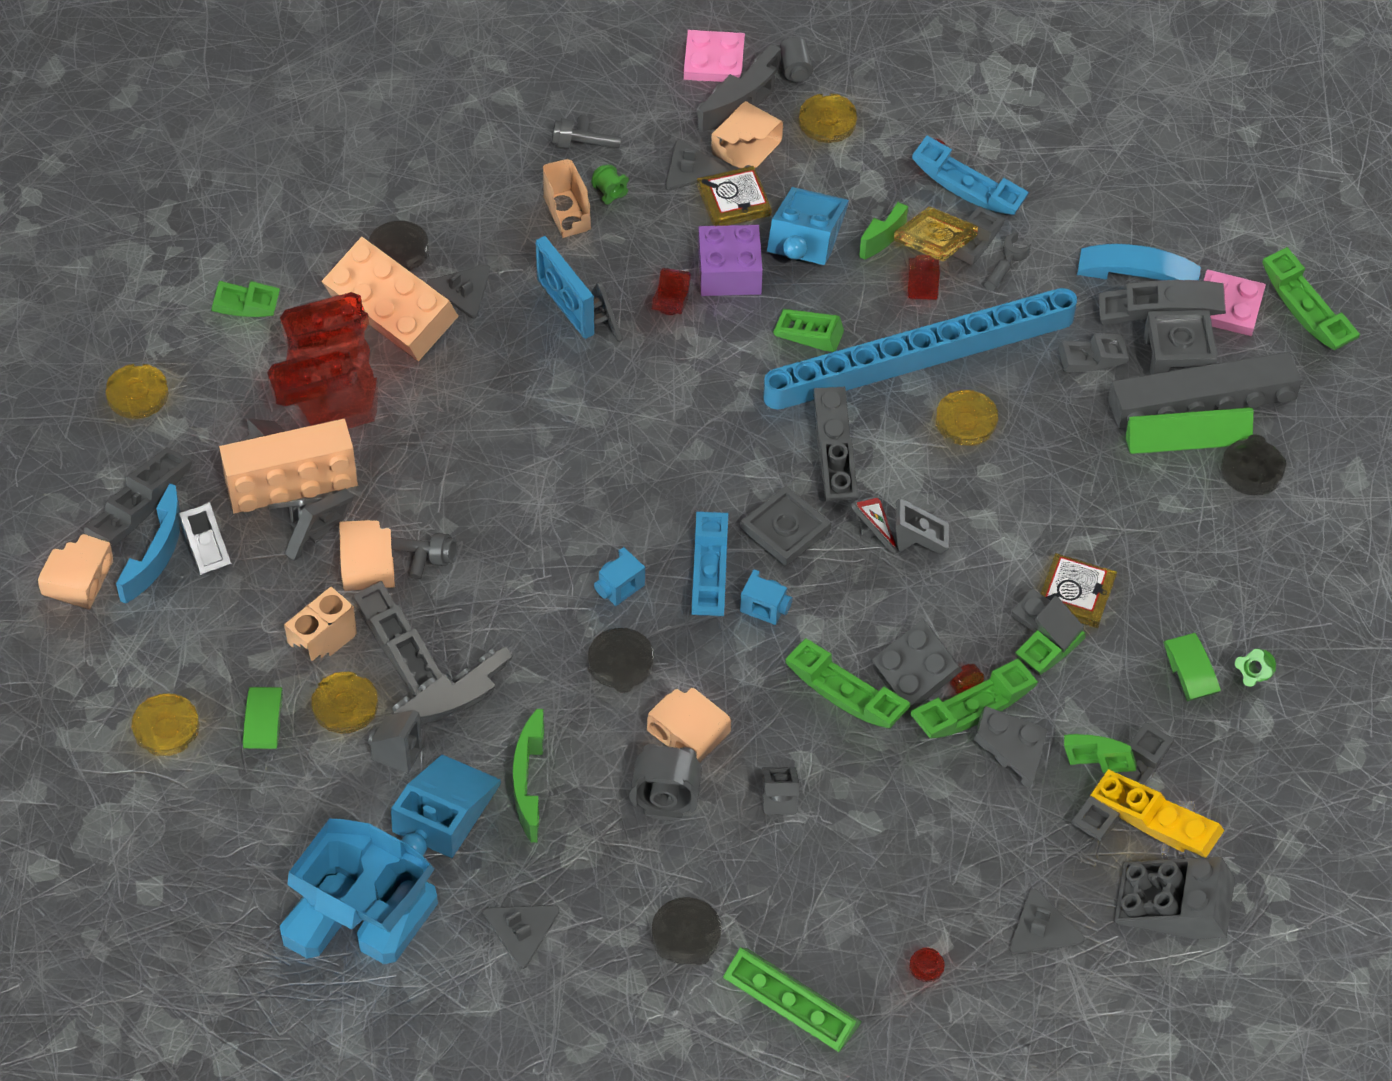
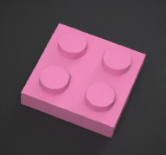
M688 30L684 80L723 82L730 74L739 78L743 66L745 33Z
M1207 270L1204 281L1223 283L1225 291L1226 313L1211 315L1212 327L1252 336L1266 284Z

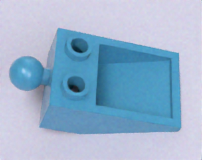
M791 187L772 218L767 252L787 256L793 260L800 259L825 265L832 253L849 200Z
M441 755L407 784L392 806V832L402 836L401 841L414 848L422 856L426 853L427 848H430L453 858L501 785V779Z

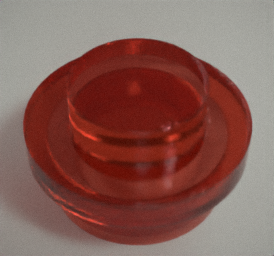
M922 948L912 955L909 967L916 979L923 982H933L942 976L945 963L943 957L935 949Z

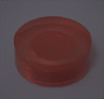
M967 664L962 666V671L950 681V685L957 695L984 681V674L977 665Z

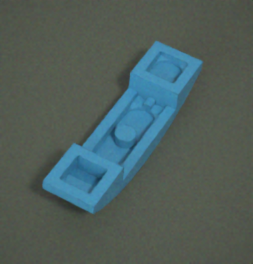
M929 136L924 138L913 153L912 159L937 183L962 199L982 208L1015 215L1029 194L1027 190L1005 178L1000 183H997L950 157L951 148Z
M1104 244L1081 248L1077 275L1107 279L1108 272L1158 280L1199 281L1201 267L1184 257L1156 248L1130 244Z
M169 483L156 508L160 528L142 562L129 558L116 582L120 602L128 603L144 592L159 577L172 557L181 527L179 517L181 511L176 486Z
M696 512L691 615L724 616L728 513Z

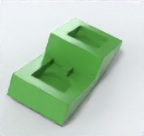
M897 202L885 222L873 218L861 237L859 258L865 260L876 255L901 234L907 224V205Z
M219 281L211 311L243 317L273 316L280 288L250 281L249 288Z
M1037 630L1015 653L1023 662L1041 675L1074 650L1086 638L1085 632L1082 631L1063 653L1058 646Z
M1196 633L1163 642L1173 673H1178L1187 702L1214 695L1221 691L1210 660Z
M249 687L244 722L243 748L277 749L280 734V713L283 702L282 687Z
M1084 734L1064 735V747L1070 765L1100 763L1103 773H1106L1108 769L1113 772L1136 771L1137 765L1131 746L1102 736Z

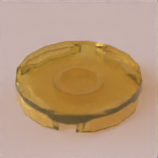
M831 93L830 96L817 94L807 99L801 106L799 116L801 129L809 138L818 142L833 143L842 141L849 137L856 128L857 115L855 106L843 96Z
M130 364L116 370L109 377L106 384V397L111 409L122 417L132 419L149 417L158 412L166 404L169 395L166 377L159 369L148 364H142L143 367H135L134 364Z
M959 390L949 393L941 399L936 411V425L940 433L945 438L948 436L953 439V442L959 445L973 446L985 442L995 432L998 424V410L994 402L986 395L974 390Z
M353 672L334 673L324 678L318 684L319 687L315 693L313 692L311 697L313 715L319 725L328 731L340 734L353 733L365 728L375 718L378 710L377 691L372 682L365 677L363 679Z
M159 694L148 698L138 706L133 714L131 727L136 743L140 747L142 746L149 753L156 756H171L184 751L189 747L188 744L192 742L193 738L194 740L199 733L200 722L195 706L187 698L176 694Z

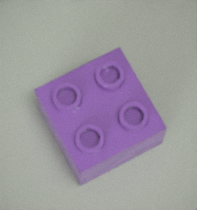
M759 225L699 226L698 256L701 296L760 295L762 292V258Z

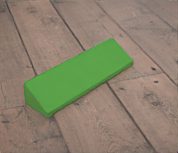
M1238 408L1129 417L1126 431L1128 449L1131 454L1250 445L1253 439L1254 411L1253 408Z
M739 948L723 976L727 981L838 1052L842 1050L862 1022L748 948Z

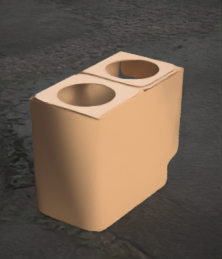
M745 101L712 133V155L740 169L747 165L757 168L780 144L783 135V122Z
M566 159L544 165L543 197L562 238L591 230L588 191L573 161ZM560 195L568 196L572 199L573 205L566 211L556 210L554 198ZM573 216L581 219L579 222H573L572 228L569 230H564L562 227V221L567 217Z
M379 521L339 522L341 577L343 578L344 591L364 590L380 581L383 582L386 588L395 587L391 529H381Z
M82 534L76 543H66L63 550L53 549L38 578L41 594L90 610L113 563L111 544Z
M329 587L284 624L287 643L291 647H294L293 644L301 647L300 644H302L307 649L308 646L311 661L321 655V658L329 653V656L333 655L357 634L354 606L332 587Z
M690 688L687 693L675 689L672 693L667 694L648 713L647 731L667 747L678 749L687 747L693 749L697 754V760L701 762L730 734L731 719L728 714L695 688Z

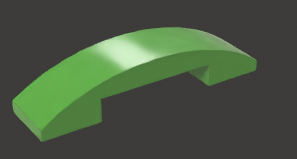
M1288 247L1263 259L1262 263L1278 295L1294 317L1316 339L1329 348L1336 350L1359 338L1360 333L1342 312L1335 315L1304 278L1305 267Z
M807 638L785 659V663L817 693L847 713L868 723L891 728L910 708V702L886 687L878 691L833 663L831 653Z
M1018 658L993 670L990 679L944 702L938 697L912 710L911 715L930 739L946 737L978 725L981 712L985 706L1000 712L1008 708L1036 687L1038 681Z
M536 709L525 724L516 746L513 762V785L517 815L530 842L538 843L539 796H527L529 755H543L544 709Z

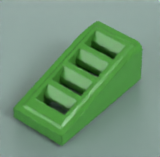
M783 309L773 333L775 336L824 351L836 352L844 333V328L838 315ZM791 321L795 322L793 328H789ZM803 324L806 325L805 330H801Z

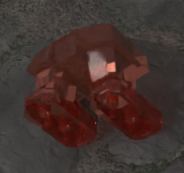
M349 292L286 309L280 317L282 333L288 346L286 361L272 364L267 372L269 387L276 404L282 406L297 404L305 415L309 426L344 418L348 429L374 422L378 404L377 377L374 378L369 364L370 348L364 338L365 330L369 325V318L362 305L361 295Z

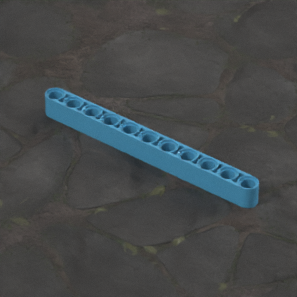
M1058 288L770 370L764 378V403L772 409H784L814 400V388L845 387L847 391L1067 328L1074 321L1077 296L1070 289Z

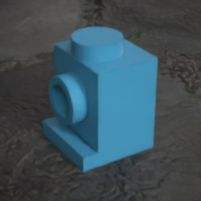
M623 547L619 550V558L615 561L607 562L601 568L599 580L594 583V588L603 599L608 598L617 606L645 586V566Z
M754 569L741 593L740 612L776 625L781 614L787 615L793 597L787 595V587L774 580L760 578V571Z

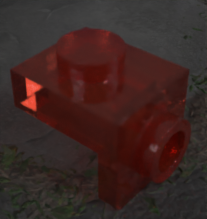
M918 255L916 258H909L908 298L936 300L938 298L939 259H934L929 255Z
M662 268L659 286L653 297L652 309L659 310L666 315L682 314L689 297L691 273Z

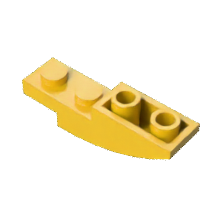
M1109 769L1090 795L1117 811L1122 820L1181 852L1187 849L1206 858L1224 832L1219 823L1166 800L1161 792Z

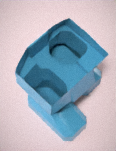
M329 819L289 871L287 885L303 897L280 925L283 946L306 959L318 957L342 925L353 929L364 920L357 931L360 951L382 964L396 962L438 904L435 886L427 882L435 868L414 848L371 824L344 819Z

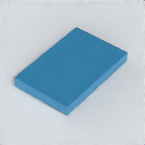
M546 236L537 239L536 267L538 282L583 338L586 339L593 336V294Z

